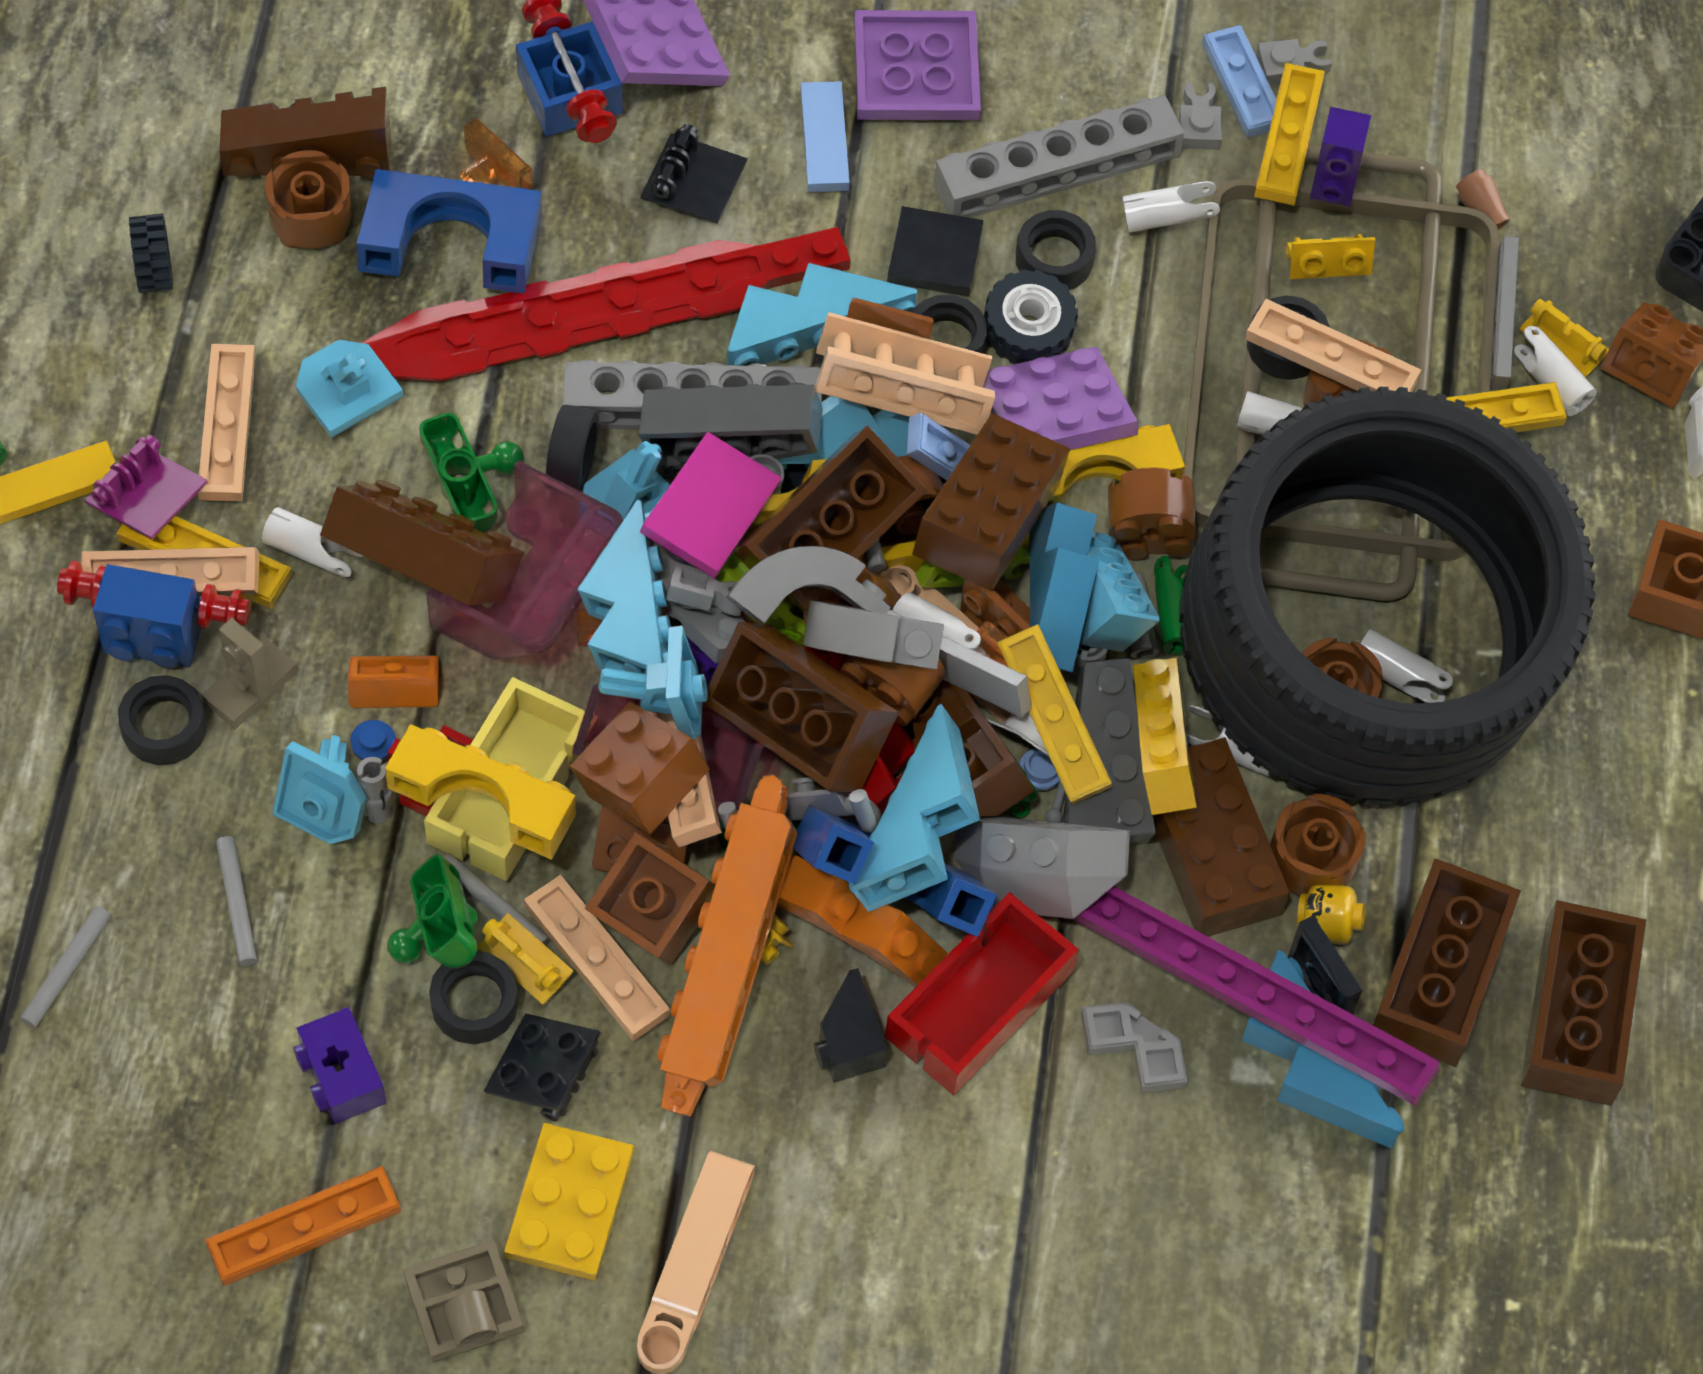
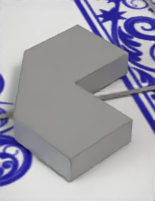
M1128 1002L1082 1007L1081 1019L1088 1055L1133 1051L1141 1093L1187 1087L1188 1079L1181 1042L1178 1037L1168 1030H1162L1142 1016L1141 1011Z

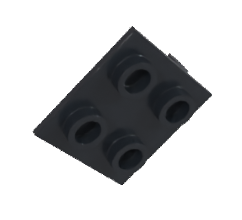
M684 124L675 131V134H670L641 194V199L718 224L748 158L699 142L698 130L693 125Z
M525 1013L488 1081L484 1092L543 1107L540 1112L541 1115L550 1121L556 1122L559 1116L566 1115L568 1111L566 1107L572 1098L570 1092H578L580 1085L577 1081L585 1079L586 1069L592 1058L597 1056L598 1049L596 1046L601 1032Z

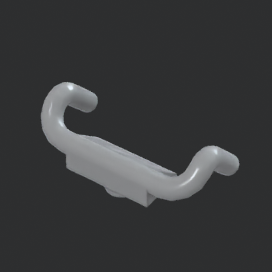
M812 778L791 779V784H796V792L790 793L788 795L790 799H787L788 806L785 816L790 821L802 820L808 806L812 805L837 817L855 815L863 831L867 833L875 831L881 819V811L873 801L869 800L865 790L857 789L850 795L849 792L829 791L827 789L815 791L814 782L816 781ZM724 802L718 807V813L725 830L731 814L738 813L733 802Z

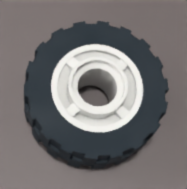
M1026 269L1020 270L1015 274L1011 272L1005 275L1003 280H998L994 284L993 290L987 296L983 314L987 323L986 342L990 348L993 347L996 350L998 356L1008 359L1013 364L1028 362L1041 357L1060 355L1070 346L1077 323L1078 308H1075L1076 300L1074 295L1070 294L1069 287L1065 283L1062 284L1058 281L1057 277L1052 274H1044L1043 271L1035 270L1034 272ZM1025 315L1033 316V317H1035L1037 320H1036V321H1030V320H1027V319L1023 318L1022 316H1025Z

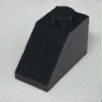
M858 968L849 970L820 1024L819 1042L814 1043L818 1064L821 1069H829L833 1083L886 1067L888 1048Z

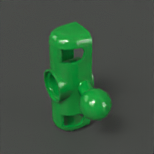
M443 413L422 421L419 427L421 442L425 446L427 456L439 480L441 493L448 500L453 513L475 522L474 529L483 533L489 531L497 522L498 508L483 473L496 470L504 475H512L518 472L524 463L523 450L518 444L511 441H503L497 444L491 453L476 457L456 415L453 413ZM458 431L462 438L461 448H455L452 442ZM455 474H465V475H467V476H465V477H463V478H453V477H451V476H453V475H455ZM491 501L493 511L485 514L483 508Z
M440 854L430 857L411 876L410 885L416 906L417 918L409 928H401L393 932L387 942L389 955L398 963L409 964L417 960L423 951L422 939H424L428 955L448 968L464 967L476 956L477 942L474 938L473 928L477 922V911L466 902L462 884L459 881L458 870Z

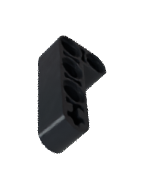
M1703 197L1666 244L1655 271V279L1662 288L1700 311H1703Z

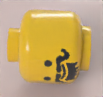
M1313 885L1307 894L1302 893L1300 895L1297 925H1299L1300 921L1313 915L1332 944L1345 945L1351 941L1355 930L1362 931L1364 928L1365 903H1357V895L1352 887L1343 885Z

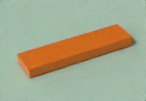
M380 1166L207 1238L205 1242L222 1284L226 1286L401 1212V1208L384 1168Z

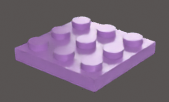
M583 0L621 83L723 86L730 77L694 0Z
M855 10L857 120H980L981 103L976 11Z
M1097 346L1077 349L1073 352L1050 357H1041L1019 364L999 366L988 371L983 388L995 391V400L990 414L994 413L1069 447L1071 448L1070 450L1138 435V421Z

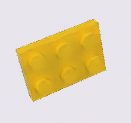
M543 1123L504 1250L505 1258L596 1281L633 1158L634 1145Z

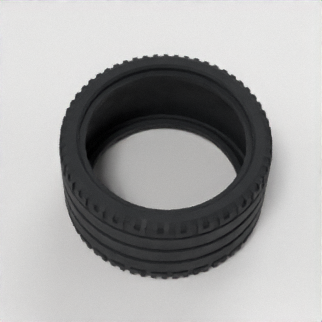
M1388 386L1379 387L1376 391H1370L1369 387L1360 388L1358 392L1353 393L1350 390L1342 391L1336 398L1328 395L1319 402L1312 401L1306 404L1301 411L1298 409L1294 410L1286 418L1275 423L1269 431L1267 430L1237 464L1229 476L1195 544L1193 553H1191L1180 597L1179 622L1183 623L1180 628L1183 657L1189 660L1187 671L1189 676L1193 678V687L1196 694H1202V705L1205 710H1209L1212 714L1214 724L1216 726L1221 725L1222 728L1226 729L1224 734L1229 740L1232 739L1238 745L1237 749L1243 755L1248 752L1254 757L1252 763L1258 768L1263 766L1270 771L1268 775L1275 779L1279 776L1287 780L1285 785L1292 788L1294 786L1302 788L1305 794H1326L1339 798L1349 805L1352 802H1358L1360 807L1379 805L1380 808H1387L1393 803H1397L1400 807L1407 806L1413 802H1426L1432 795L1435 798H1439L1446 793L1460 789L1467 782L1471 783L1488 771L1516 745L1539 713L1559 690L1565 678L1568 677L1583 647L1593 615L1591 607L1595 600L1593 586L1596 581L1595 573L1591 572L1594 564L1593 554H1590L1589 551L1591 543L1589 536H1584L1585 523L1583 518H1579L1576 513L1578 506L1575 500L1570 501L1567 496L1569 493L1567 486L1560 484L1557 480L1559 474L1556 470L1547 467L1544 463L1546 458L1541 453L1536 455L1530 449L1532 444L1526 439L1521 441L1515 436L1517 432L1511 427L1506 429L1499 424L1501 420L1493 416L1490 419L1482 414L1483 410L1477 407L1470 409L1464 406V401L1458 399L1455 402L1446 400V395L1439 393L1436 396L1427 395V390L1418 389L1415 393L1408 392L1406 387H1398L1396 391L1389 390ZM1342 499L1386 503L1417 514L1435 524L1451 536L1468 553L1484 575L1493 593L1499 611L1503 638L1502 662L1498 679L1477 692L1460 698L1433 703H1402L1384 700L1354 690L1333 679L1316 667L1297 649L1280 626L1272 611L1263 586L1260 570L1259 547L1261 532L1281 517L1297 509L1315 503Z

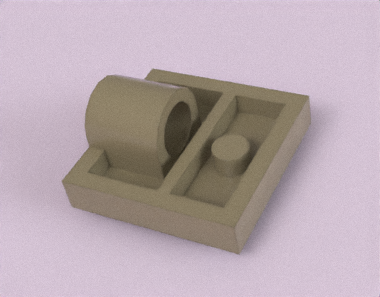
M494 1239L403 1269V1275L432 1362L524 1332V1325Z

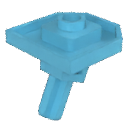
M337 340L303 359L296 382L298 395L331 438L404 397L403 389L369 344Z
M647 441L639 444L637 451L633 448L584 484L581 516L607 544L637 500L641 501L645 513L650 512L669 488L670 484L656 471L661 460V448L659 445L650 444Z
M682 626L669 627L666 663L647 665L645 674L608 668L602 669L599 678V691L601 693L640 699V707L646 711L672 714L677 729L692 737V739H696L701 735L702 702L708 699L707 683L704 674L699 675L696 661Z
M332 735L331 739H323L320 743L319 754L294 741L286 747L272 815L329 844L348 840L357 835L361 829L367 802L366 794L353 772L348 769L349 763H345L347 745L340 742L339 736Z

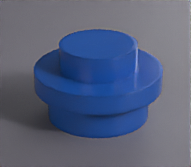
M368 720L360 723L353 730L350 739L353 753L361 760L367 757H377L383 762L388 758L387 752L396 738L393 729L387 723L380 720Z

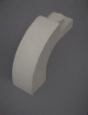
M816 546L791 548L767 557L746 572L726 596L729 601L759 624H764L789 593L799 588L811 586L831 590L857 609L886 614L891 608L883 601L887 595L879 587L867 579L862 584L855 580L866 565L844 552Z
M810 600L803 645L874 660L937 669L944 624Z

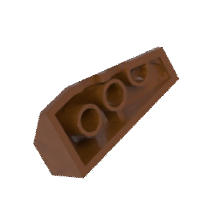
M942 680L916 717L912 719L915 739H913L914 749L916 750L925 732L928 720L933 716L937 706L942 704L960 729L979 816H998L1035 790L968 692L948 681Z

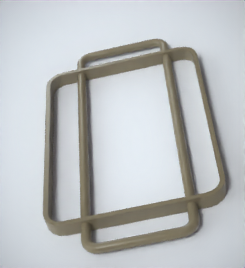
M1308 145L1305 161L1318 162L1321 146ZM1363 152L1359 168L1420 176L1427 185L1426 202L1354 192L1351 205L1348 207L1311 199L1312 187L1299 185L1295 206L1424 223L1414 366L1421 369V374L1412 391L1415 393L1418 389L1427 390V395H1429L1440 225L1469 229L1482 238L1486 246V266L1478 393L1489 392L1499 251L1498 229L1492 219L1483 212L1473 208L1442 204L1443 183L1440 173L1428 162L1415 158ZM1245 178L1233 179L1223 183L1214 192L1211 202L1217 203L1221 208L1226 202L1236 199L1260 201L1249 328L1252 316L1265 299H1268L1276 205L1289 204L1254 197L1258 180ZM1218 214L1208 218L1184 448V475L1188 476L1191 480ZM1247 346L1241 409L1247 391L1259 394L1261 370L1251 360ZM1241 429L1238 430L1235 467L1254 444L1255 433ZM1195 499L1196 526L1204 528L1212 510L1205 508ZM1403 509L1401 535L1278 519L1261 532L1260 536L1270 539L1399 555L1398 578L1395 582L1387 584L1260 567L1263 585L1382 601L1399 599L1411 590L1416 578L1417 558L1452 561L1466 556L1468 553L1455 540L1443 541L1419 537L1420 516Z

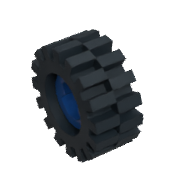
M164 214L129 217L130 241L138 292L173 290L172 266Z

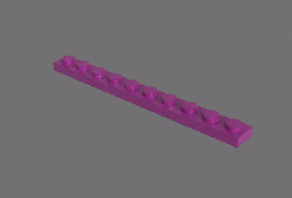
M1115 886L1078 917L1073 919L1416 1106L1440 1070L1438 1060Z

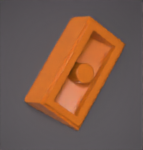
M439 656L350 657L348 672L350 707L437 706L439 696Z

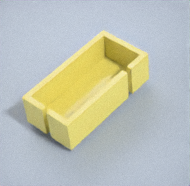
M512 677L471 745L483 750L489 758L502 764L514 763L523 767L530 776L546 783L547 781H556L565 785L569 778L570 765L587 748L592 740V714ZM462 790L446 794L436 800L424 820L428 845L447 854L450 853L462 861L466 854H469L470 865L506 882L526 848L510 842L509 817L501 804L481 792Z

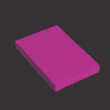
M707 432L643 523L640 533L715 579L778 487L782 477L710 432Z

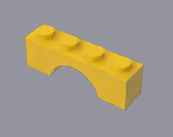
M1170 424L1157 427L1154 425L1142 426L1138 428V435L1070 450L1060 484L1045 508L1054 503H1061L1063 495L1072 485L1091 477H1108L1121 482V475L1128 471L1156 467L1170 469L1171 477L1182 480L1185 464Z
M1177 657L1164 660L1153 659L1146 663L1134 664L1133 671L1142 770L1151 814L1155 815L1197 808L1185 727L1188 726L1186 702Z
M410 724L385 767L388 789L427 806L446 794L462 790L477 791L492 797L501 804L509 817L510 842L551 860L576 816L575 795L563 784L556 781H547L546 783L530 776L527 770L517 764L507 763L505 765L489 758L483 750L475 746L466 745L463 747L451 742L443 733L433 728L421 729Z

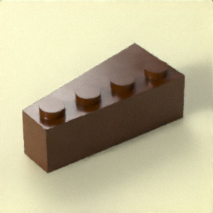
M386 86L372 88L370 96L354 98L351 91L335 94V101L314 103L310 97L295 99V103L281 109L274 103L222 110L219 153L223 176H236L240 178L267 176L271 169L273 172L281 164L282 158L288 154L304 150L320 151L329 155V160H332L339 166L341 164L346 169L348 176L373 178L376 169L390 171L391 130Z

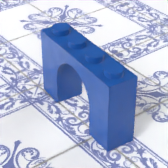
M375 170L357 240L358 271L400 277L411 237L420 228L430 223L442 220H456L473 225L487 237L483 256V288L525 293L541 223V191L399 171Z
M809 805L797 830L798 837L794 850L813 867L855 884L874 844V841L870 839L872 833H867L856 824ZM944 863L947 880L904 897L924 908L937 920L978 937L997 894L971 874Z

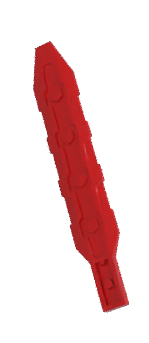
M839 227L762 245L715 240L678 249L677 253L632 264L625 261L599 267L597 272L548 283L544 280L527 284L525 293L508 292L469 302L462 299L420 309L362 343L369 344L396 380L441 382L483 372L487 367L531 356L538 358L567 352L569 347L616 336L623 339L648 333L650 328L696 317L703 320L740 311L748 285L768 290L773 287L803 281L808 263L845 271L850 269L851 260Z

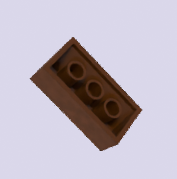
M867 425L851 435L733 553L749 570L762 560L778 552L806 546L835 549L858 559L928 489ZM814 586L803 587L792 591L785 599L806 611L809 608L810 600L816 601L827 589Z

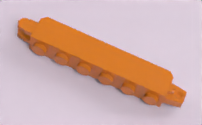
M774 774L772 776L763 775V778L759 779L760 782L757 783L758 788L754 791L751 804L741 803L738 813H732L728 820L725 831V839L729 841L724 858L719 857L715 863L712 873V884L716 886L711 902L705 901L698 919V927L702 928L698 945H692L686 957L685 972L689 973L684 991L678 990L672 1003L671 1016L675 1017L670 1035L665 1034L659 1046L657 1059L662 1062L660 1070L666 1073L661 1108L672 1113L691 1117L705 1086L713 1088L725 1079L790 864L798 832L793 823L785 816L788 806L787 799H790L788 796L790 794L789 788L784 786V782L779 780Z

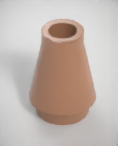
M1480 169L1458 182L1456 185V189L1459 192L1457 198L1465 207L1479 210L1489 216L1498 230L1510 222L1492 175H1487L1484 169Z

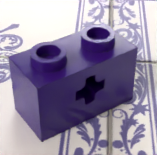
M1330 106L1310 194L1311 199L1350 207L1371 115Z
M349 1007L296 1028L299 1045L293 1047L295 1057L303 1073L311 1070L316 1082L315 1085L310 1086L315 1104L320 1113L328 1110L334 1125L386 1104L383 1083ZM338 1063L343 1070L336 1072L335 1068L331 1065Z

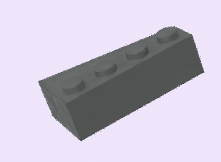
M794 382L779 386L748 384L744 387L707 385L702 388L685 389L668 386L661 389L644 390L639 436L642 442L647 441L650 444L660 446L661 460L656 471L665 479L673 477L674 470L681 469L707 432H710L748 457L765 454L775 459L817 453L823 407L814 384L806 385Z
M1129 658L1085 663L1078 675L1075 705L1113 787L1074 805H1071L1066 795L1063 815L1064 823L1130 830L1129 846L1148 844L1155 834V827L1142 770L1138 715Z

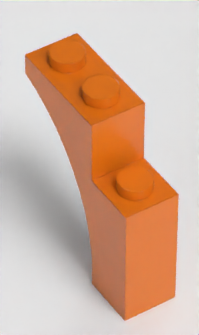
M792 854L777 903L778 908L804 919L848 943L913 987H916L947 956L948 952L903 911L885 905L868 912L856 895L851 893L848 881L817 869L805 859Z

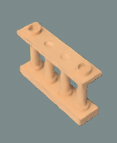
M828 312L816 349L817 354L824 355L816 382V391L818 393L909 417L921 412L939 425L976 435L979 433L989 418L995 400V391L983 388L992 362V356Z

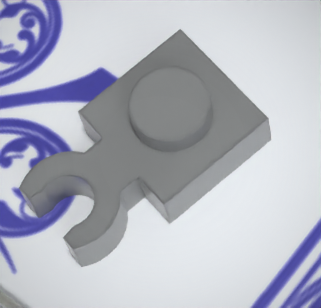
M1298 39L1258 43L1256 51L1258 62L1269 85L1281 83L1285 63L1325 71L1324 75L1330 72L1332 65L1331 59L1320 60L1316 58V56H1325L1327 50V42L1314 41L1307 48H1300Z
M1187 82L1183 95L1185 105H1180L1179 123L1184 132L1181 148L1220 150L1222 142L1221 107L1212 106L1216 93L1215 85L1208 83L1206 95L1199 96L1193 92L1192 82Z
M677 562L674 563L666 600L676 602L687 609L697 608L709 612L712 605L729 615L740 616L741 609L726 598L737 582L716 581L717 576L714 579L698 568Z

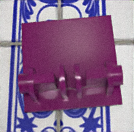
M148 435L146 438H138L136 445L129 451L130 455H121L119 463H113L110 466V471L101 480H96L93 483L94 490L84 501L91 507L152 540L208 481L159 454L160 442L154 436Z

